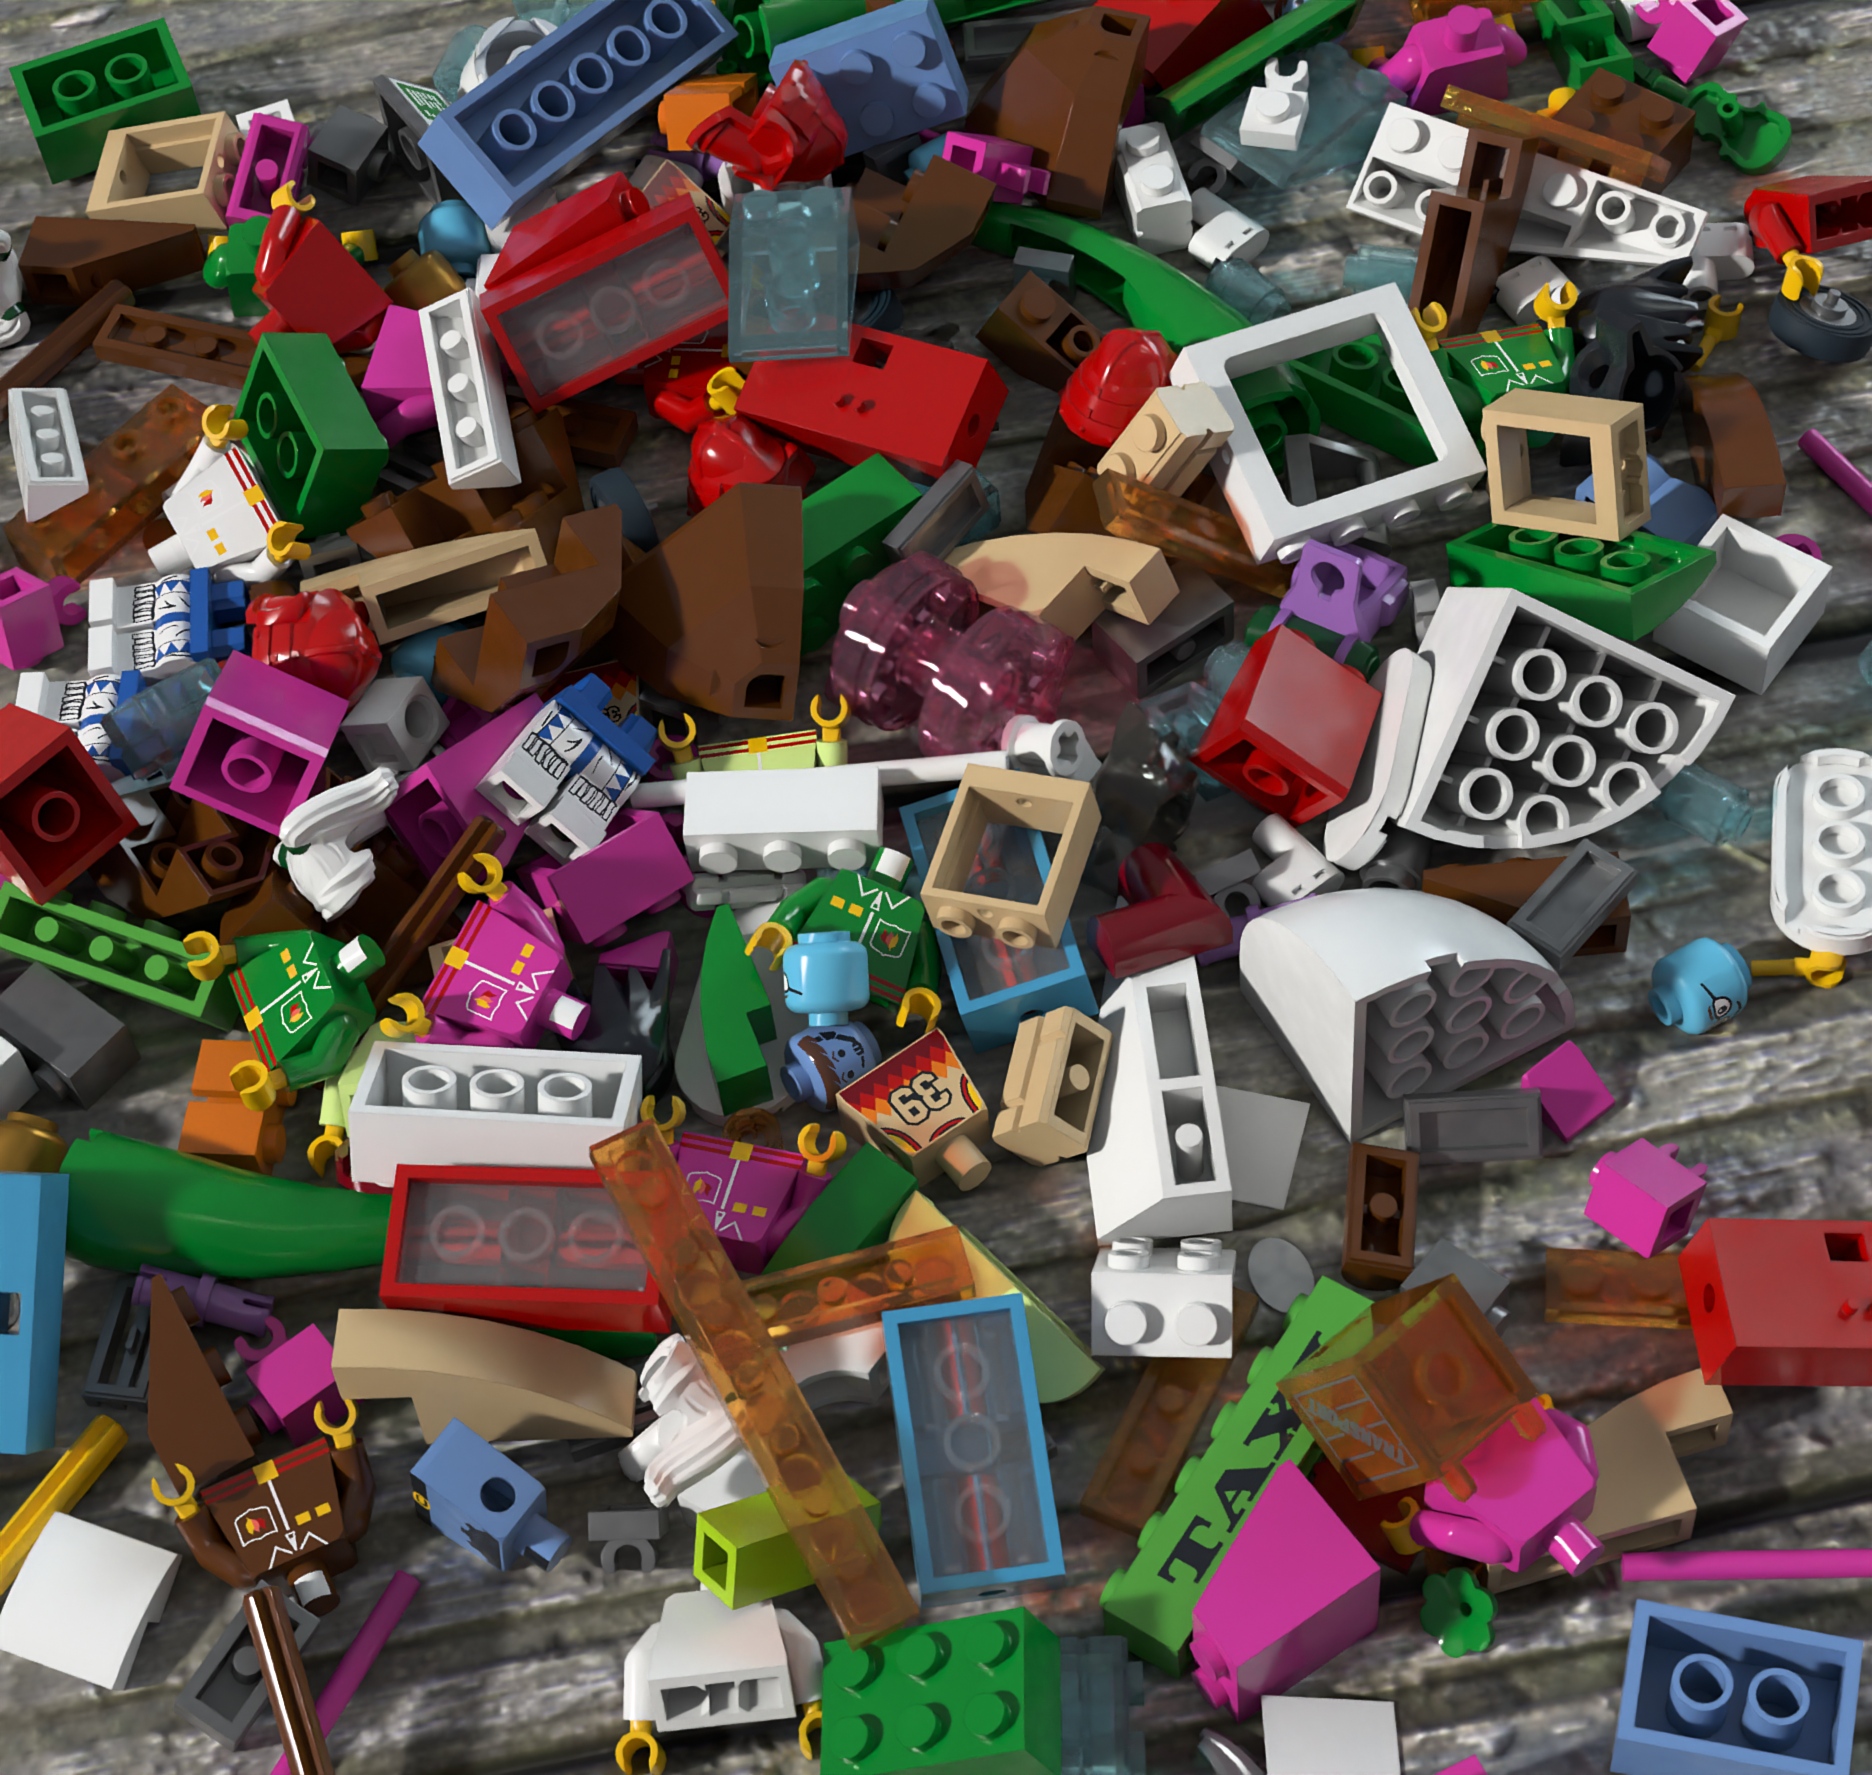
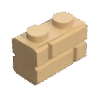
M1205 382L1184 384L1181 388L1178 385L1156 388L1097 464L1096 471L1119 509H1122L1125 513L1145 511L1149 506L1152 509L1173 506L1214 456L1216 448L1221 447L1234 431V423L1211 386H1208Z
M1068 1006L1047 1012L1045 1017L1039 1015L1020 1022L1000 1101L1001 1111L997 1114L992 1134L994 1142L1031 1165L1039 1167L1060 1161L1061 1156L1069 1158L1087 1152L1112 1045V1032L1077 1009Z

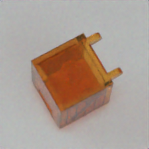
M1454 1273L1371 1304L1275 1383L1358 1501L1440 1479L1455 1499L1460 1502H1466L1477 1493L1478 1489L1474 1479L1461 1463L1463 1458L1507 1420H1510L1519 1434L1530 1442H1535L1546 1432L1545 1422L1530 1402L1539 1394L1538 1390Z

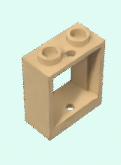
M226 111L109 130L86 208V214L90 219L195 224L199 235L229 231L225 215L245 147L246 137L237 130ZM203 166L198 188L145 196L150 175Z
M1514 388L1482 409L1481 435L1486 446L1488 469L1486 492L1491 502L1492 523L1620 542L1651 520L1643 403ZM1526 429L1590 437L1595 503L1532 494Z
M968 763L920 892L933 927L957 938H968L971 935L1000 939L1005 944L1019 949H1029L1033 946L1057 949L1102 818L1091 783ZM988 822L1062 834L1038 905L963 893Z

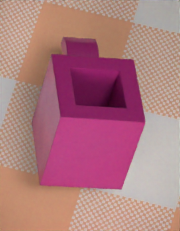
M1643 0L1637 3L1634 8L1643 21L1649 24L1662 23L1647 47L1663 62L1670 72L1677 75L1685 84L1718 66L1749 20L1730 0H1658L1659 4L1655 0Z
M947 131L942 158L996 183L993 201L1022 204L1024 193H1027V190L1047 195L1051 172L1030 166L1033 147L991 135Z
M18 567L0 574L1 664L13 671L30 668L39 664L45 656L65 647L59 623L71 626L81 622L87 616L86 609L73 602L63 606L64 600L69 594L81 589L79 582L68 576L61 575L46 583Z
M1640 1138L1617 1153L1614 1151L1606 1153L1597 1162L1589 1177V1184L1593 1188L1584 1215L1649 1260L1688 1235L1707 1182L1703 1179L1708 1166L1701 1162L1696 1164L1695 1167L1687 1169L1675 1161L1680 1149L1676 1144H1665L1658 1149L1645 1139Z
M268 1316L264 1319V1322L273 1339L267 1347L258 1350L252 1349L241 1336L234 1340V1345L241 1361L247 1368L245 1373L256 1393V1396L247 1403L258 1421L270 1435L281 1429L295 1448H298L322 1432L314 1420V1410L320 1400H322L325 1408V1417L331 1424L347 1414L349 1410L345 1405L344 1399H341L331 1369L333 1347L314 1323L289 1339L283 1324L277 1318ZM355 1399L358 1405L365 1401L364 1399Z

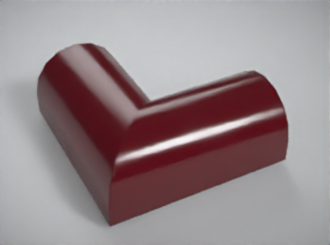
M1158 842L1146 843L1135 848L1125 857L1119 867L1117 878L1118 892L1129 905L1091 916L1087 921V944L1114 979L1233 943V927L1229 917L1167 845Z

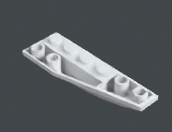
M1390 102L1346 208L1354 213L1422 237L1431 190L1458 185L1469 129ZM1536 153L1529 185L1509 253L1658 266L1670 260L1692 256L1709 214L1707 211Z
M1118 896L1116 909L1129 905L1122 896ZM1192 955L1118 979H1114L1106 969L1098 1023L1112 1032L1113 1040L1086 1152L1098 1246L1112 1245V1239L1117 1237L1138 1236L1155 1240L1233 1231L1232 1188L1195 957Z

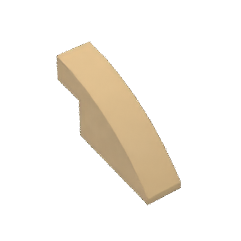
M521 529L453 540L342 568L301 581L300 592H313L317 590L320 592L327 588H334L341 591L352 601H363L370 615L368 628L371 631L375 630L379 644L382 645L487 610L489 596L491 593L498 592L501 577L546 566L547 562L536 529Z
M1055 532L1014 535L955 547L920 585L932 609L1058 659L1104 609L1150 625L1180 592L1160 548L1129 539L1097 534Z
M339 1309L331 1369L341 1399L412 1397L426 1444H433L454 1417L487 1442L633 1437L637 1375L635 1370L619 1362L563 1340L487 1320L434 1312L395 1309Z
M1701 1368L1667 1379L1624 1400L1587 1425L1590 1430L1600 1476L1596 1483L1597 1490L1593 1512L1582 1524L1605 1547L1601 1556L1592 1566L1620 1559L1622 1552H1645L1691 1539L1697 1507L1677 1458L1726 1445L1734 1414L1722 1385H1705ZM1547 1551L1528 1568L1519 1573L1510 1571L1501 1563L1494 1565L1483 1563L1481 1585L1495 1594L1569 1572Z

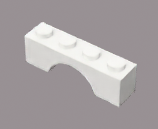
M840 1281L827 1299L820 1298L814 1302L803 1319L801 1333L787 1351L781 1349L770 1358L762 1372L761 1384L748 1399V1402L757 1408L759 1412L758 1426L747 1444L714 1473L687 1488L677 1496L684 1522L696 1530L697 1513L786 1486V1480L776 1466L778 1452L788 1431L807 1413L834 1402L876 1403L889 1386L882 1335V1312L891 1311L890 1309L843 1281Z

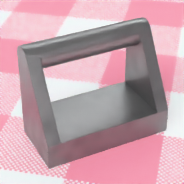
M1308 433L1284 435L1283 474L1287 501L1293 506L1300 507L1317 501L1314 481L1357 477L1358 488L1381 480L1378 456L1373 452ZM1386 523L1368 528V531L1362 537L1350 542V544L1371 550L1384 557L1389 556L1392 552L1389 528Z

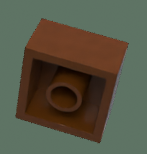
M1599 67L1537 134L1540 138L1536 153L1660 195L1690 161L1696 112Z

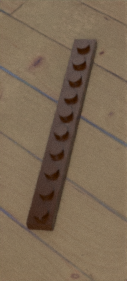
M117 303L92 343L99 360L243 390L257 349V345L247 334L249 331ZM351 352L338 354L343 359L346 371L358 393L363 397L361 386L371 357ZM506 386L505 397L510 419L531 409L521 388ZM567 398L535 414L539 417L558 408L564 420L573 461L610 469L620 467L639 428L636 412ZM439 426L427 430L439 432Z

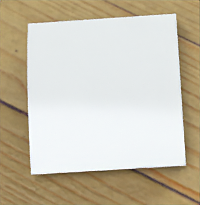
M55 1511L26 1558L1 1611L0 1649L102 1687L124 1691L147 1623L160 1622L183 1555Z

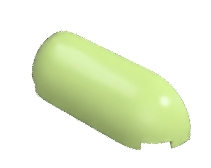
M915 1190L910 1195L893 1221L888 1240L889 1264L900 1289L918 1307L1022 1293L1039 1403H1056L1070 1399L1082 1393L1096 1381L1105 1368L1091 1358L1093 1356L1091 1355V1349L966 1228L961 1225L957 1229L935 1207L930 1199Z

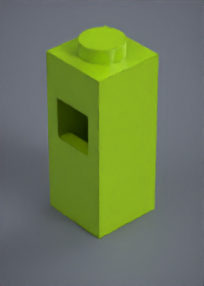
M838 1469L697 1513L693 1575L731 1610H736L876 1564L878 1532L882 1525L881 1502L844 1471Z

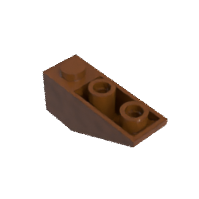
M36 216L18 267L34 304L83 306L111 280L118 279L133 292L201 271L207 258L195 224Z
M1029 271L996 308L975 338L1018 375L1058 393L1083 360L1090 356L1094 350H1097L1105 334L1032 271Z
M1618 851L1609 852L1619 858ZM1568 856L1542 859L1516 857L1501 863L1470 866L1454 863L1442 866L1439 869L1423 870L1422 892L1456 900L1506 925ZM1627 896L1572 957L1626 952L1631 922V912Z
M162 1274L151 1278L147 1434L179 1496L186 1489V1479L179 1472L175 1464L183 1465L190 1470L195 1480L192 1496L194 1500L202 1497L200 1490L259 1465L260 1463L252 1448L263 1443L264 1440L246 1405L232 1411L221 1387L233 1382L215 1346L212 1345L203 1351L199 1348L190 1328L202 1321L184 1286L182 1285L170 1292Z

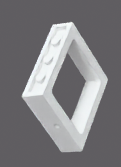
M1396 282L1184 347L1168 374L1172 385H1178L1180 388L1184 384L1205 382L1208 386H1211L1234 423V431L1221 447L1216 448V453L1210 459L1209 464L1257 565L1278 558L1282 564L1301 559L1303 546L1310 539L1321 543L1333 541L1335 546H1341L1362 537L1368 531V528L1386 523L1388 528H1396L1415 519L1422 510L1437 505L1441 511L1453 509L1465 503L1473 496L1472 489L1487 471L1485 463ZM1377 333L1439 461L1304 506H1293L1287 501L1230 379Z

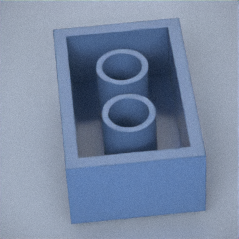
M903 0L779 44L774 48L768 67L775 85L778 87L795 59L808 62V66L813 70V75L826 89L825 93L830 98L832 107L843 118L847 128L848 141L844 157L867 150L874 145L887 143L966 115L969 91L934 0Z
M1637 1599L1629 1636L1610 1771L1627 1775H1849L1864 1641Z

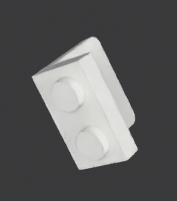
M1126 1236L1112 1239V1247H1104L1099 1250L1092 1270L1091 1355L1232 1358L1233 1280L1236 1268V1251L1222 1249V1241L1214 1238L1181 1240V1248H1153V1239L1147 1237Z

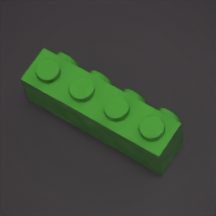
M4 881L0 890V950L31 963L38 961L48 969L231 1033L240 1011L227 976L236 969L235 964L225 965L222 974L216 979L201 981L191 974L187 963L194 960H203L211 953L187 954L183 942L179 941L182 932L150 919L145 920L142 928L125 923L127 913L91 900L88 909L73 905L71 901L74 895L64 890L58 892L41 906L13 883Z

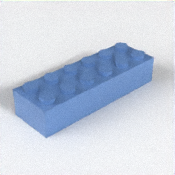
M596 0L440 112L417 144L492 231L659 106L660 102L664 101L665 93L676 86H680V83L692 75H700L715 64L739 33L711 0Z

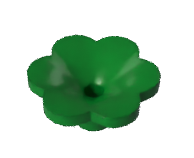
M1459 1566L1451 1569L1447 1574L1435 1573L1427 1577L1422 1587L1426 1603L1422 1606L1419 1615L1424 1631L1431 1636L1438 1637L1443 1652L1453 1658L1467 1655L1471 1650L1481 1652L1490 1648L1495 1640L1492 1621L1498 1614V1603L1494 1594L1490 1590L1481 1587L1475 1573L1467 1567Z

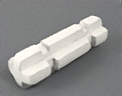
M802 869L792 872H778L777 874H774L772 870H741L722 874V877L707 872L694 873L693 877L695 880L685 885L684 891L687 905L694 911L715 910V905L719 904L721 906L727 903L730 904L731 909L751 908L765 901L785 899L807 883L806 874Z

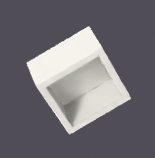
M1722 513L1697 545L1701 548L1716 551V565L1686 603L1665 622L1654 629L1652 641L1762 695L1824 614L1833 566Z

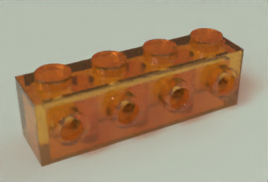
M172 383L153 400L147 402L140 411L113 434L102 440L93 451L83 458L89 484V493L34 522H27L23 508L3 526L18 564L46 583L57 576L65 575L81 584L164 512V501L161 494L180 480L205 435L202 427V416L208 406Z

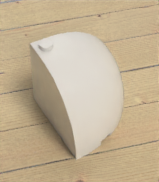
M1447 587L1417 653L1429 662L1433 677L1409 796L1402 814L1398 815L1397 820L1389 816L1388 818L1395 825L1428 838L1474 848H1537L1564 843L1595 833L1628 817L1661 794L1660 789L1674 778L1685 765L1690 766L1702 753L1720 727L1736 695L1513 588Z
M1391 888L1342 890L1300 900L1269 911L1252 919L1246 924L1242 932L1239 954L1240 991L1350 1144L1404 1117L1403 1094L1452 1092L1575 1027V1007L1572 995L1560 979L1558 973L1544 957L1511 928L1493 917L1456 900L1415 890Z

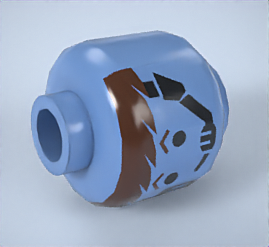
M848 1019L849 1024L811 1026L787 1040L784 1050L785 1066L780 1069V1077L787 1093L794 1101H805L817 1111L831 1112L838 1108L835 1095L837 1092L882 1063L879 1045L873 1034L863 1023L858 1021L853 1023Z

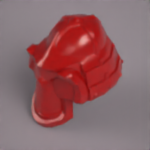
M795 59L778 87L771 83L768 85L751 117L728 105L699 123L691 131L686 143L696 153L710 154L733 165L732 169L736 177L759 185L765 194L771 198L778 194V189L794 183L821 181L835 168L842 166L845 161L843 157L848 141V131L843 118L832 107L831 100L825 93L826 89L813 75V70L808 66V62Z
M1116 328L1103 337L1097 350H1094L1090 356L1083 360L1075 372L1067 379L1062 390L1058 392L1060 397L1059 413L1070 431L1092 444L1111 448L1156 388L1173 386L1168 374L1179 355L1171 350L1158 330L1139 328Z
M736 413L734 415L715 417L707 422L702 421L698 424L697 431L691 442L692 458L688 468V510L686 514L693 518L739 482L801 486L802 500L808 497L804 490L808 480L814 477L817 467L800 446L761 430L748 417Z
M327 588L320 592L318 590L313 592L303 591L296 596H279L268 593L258 596L249 604L245 611L246 624L256 625L253 630L252 658L350 701L341 721L342 723L368 689L382 661V653L379 652L378 643L374 634L368 628L370 615L366 604L363 601H352L341 591L334 588Z

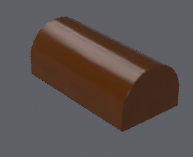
M1353 1142L1349 1151L1341 1268L1343 1279L1352 1286L1370 1291L1395 1290L1400 1288L1414 1270L1420 1153Z

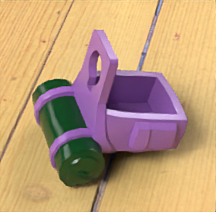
M1310 539L1303 546L1301 560L1295 566L1292 575L1291 589L1285 594L1280 606L1264 604L1255 612L1247 624L1244 649L1249 652L1257 639L1279 624H1282L1287 628L1296 629L1308 635L1314 641L1318 650L1337 663L1354 667L1364 675L1366 683H1369L1380 667L1379 650L1370 643L1377 631L1382 626H1389L1407 603L1409 593L1407 567L1371 550L1350 543L1335 546L1333 541L1323 544Z

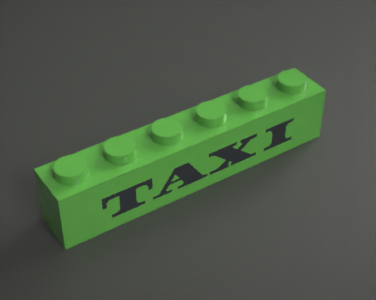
M1322 1275L1309 1296L1300 1293L1295 1298L1283 1322L1284 1335L1274 1349L1265 1346L1260 1351L1247 1377V1383L1250 1384L1239 1403L1232 1400L1228 1401L1216 1418L1211 1432V1437L1214 1439L1202 1458L1193 1455L1183 1467L1175 1484L1174 1492L1178 1494L1165 1514L1156 1511L1147 1521L1137 1544V1548L1141 1550L1128 1571L1118 1568L1108 1580L1099 1601V1605L1103 1607L1106 1638L1180 1680L1194 1658L1190 1649V1643L1193 1642L1192 1610L1278 1466L1291 1459L1308 1480L1313 1473L1314 1465L1320 1462L1329 1448L1327 1442L1293 1395L1354 1375L1364 1390H1366L1393 1348L1396 1318L1392 1314L1394 1312ZM1353 1378L1297 1397V1399L1309 1416L1314 1417L1312 1420L1324 1437L1328 1438L1337 1435L1340 1427L1339 1425L1334 1427L1329 1423L1328 1419L1325 1421L1318 1414L1315 1416L1308 1412L1307 1408L1310 1409L1309 1397L1314 1399V1411L1316 1413L1318 1409L1316 1401L1321 1403V1409L1323 1404L1327 1407V1410L1332 1409L1335 1411L1338 1421L1345 1422V1418L1349 1417L1356 1405L1338 1411L1335 1408L1360 1400L1364 1391Z

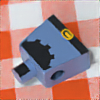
M455 1417L410 1471L417 1517L499 1571L505 1572L510 1569L521 1554L548 1573L560 1562L571 1544L572 1537L547 1520L546 1489L543 1485Z

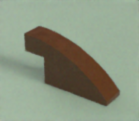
M1490 125L1469 127L1458 185L1431 190L1408 308L1411 311L1416 307L1423 321V310L1431 302H1437L1443 307L1446 312L1447 322L1445 327L1436 335L1437 340L1477 332L1509 252L1529 185L1540 137Z
M1739 372L1683 376L1685 390L1679 394L1678 400L1695 485L1704 489L1713 500L1717 508V519H1719L1722 513L1733 519L1781 516L1786 479L1771 424L1754 386L1747 377Z

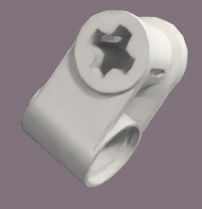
M1018 714L1007 722L1002 733L1001 750H1007L1009 768L1011 770L1020 768L1021 772L1090 782L1095 798L1107 782L1108 774L1106 768L1097 759L1087 742L1082 727L1076 721L1061 719L1053 724L1040 723L1034 716Z

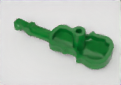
M1633 58L1634 81H1638L1643 88L1695 111L1694 135L1699 136L1704 142L1713 141L1720 145L1719 157L1721 161H1728L1743 174L1754 176L1772 170L1786 156L1793 137L1790 122L1784 115L1767 109L1764 102L1752 108L1744 107L1739 104L1735 93H1727L1721 85L1715 82L1703 83L1691 91L1666 76L1661 70L1657 68L1651 69L1646 66L1644 59Z

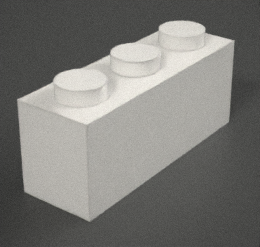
M878 766L687 772L683 839L691 872L706 871L712 874H727L737 870L792 872L797 869L836 868L839 870L843 868L851 871L861 867H871L879 847H883L884 800Z

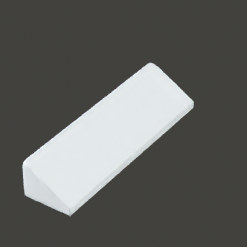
M468 287L418 310L448 483L453 490L514 486L521 483V476L495 338L480 310V299Z
M8 389L9 434L27 522H34L89 493V484L67 389Z

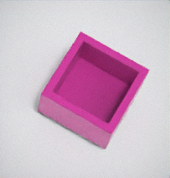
M621 807L604 830L607 834L601 843L563 866L548 852H545L515 870L531 900L542 910L552 907L564 939L585 945L591 942L593 947L607 944L627 931L628 928L625 921L643 910H646L647 914L650 915L668 908L681 898L678 889L695 880L659 812ZM571 839L565 840L566 842H572Z

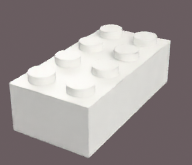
M374 1041L348 1110L352 1181L370 1182L383 1187H394L397 1164L631 1171L643 1124L640 1115L642 1104V1055Z

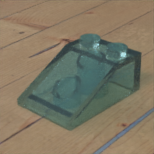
M1321 42L1315 46L1292 52L1278 63L1279 75L1285 77L1291 76L1297 71L1299 61H1306L1308 65L1309 86L1306 92H1308L1309 110L1297 151L1241 145L1239 129L1252 86L1266 88L1265 74L1204 123L1201 135L1283 190L1364 163L1389 103L1392 102L1405 107L1408 95L1390 84L1389 78L1383 73L1367 69L1348 57V52L1343 47L1334 43Z
M816 186L805 190H755L750 193L734 194L729 227L728 356L730 363L849 356L860 249L851 187L830 188Z

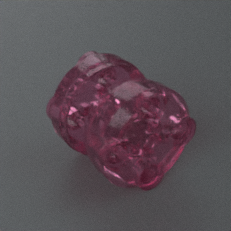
M921 550L908 558L889 565L872 580L861 581L848 594L840 612L839 622L841 625L831 652L830 674L825 684L824 695L828 701L841 708L840 694L843 695L850 705L853 717L883 731L902 729L920 717L918 741L921 752L925 757L1000 751L1003 730L1007 722L1018 714L1031 715L1040 723L1053 724L1056 721V710L1065 689L1068 664L1074 653L1075 641L1072 636L1061 631L1058 627L1040 616L1012 605L995 608L978 619L979 596L974 583L954 566L935 555Z

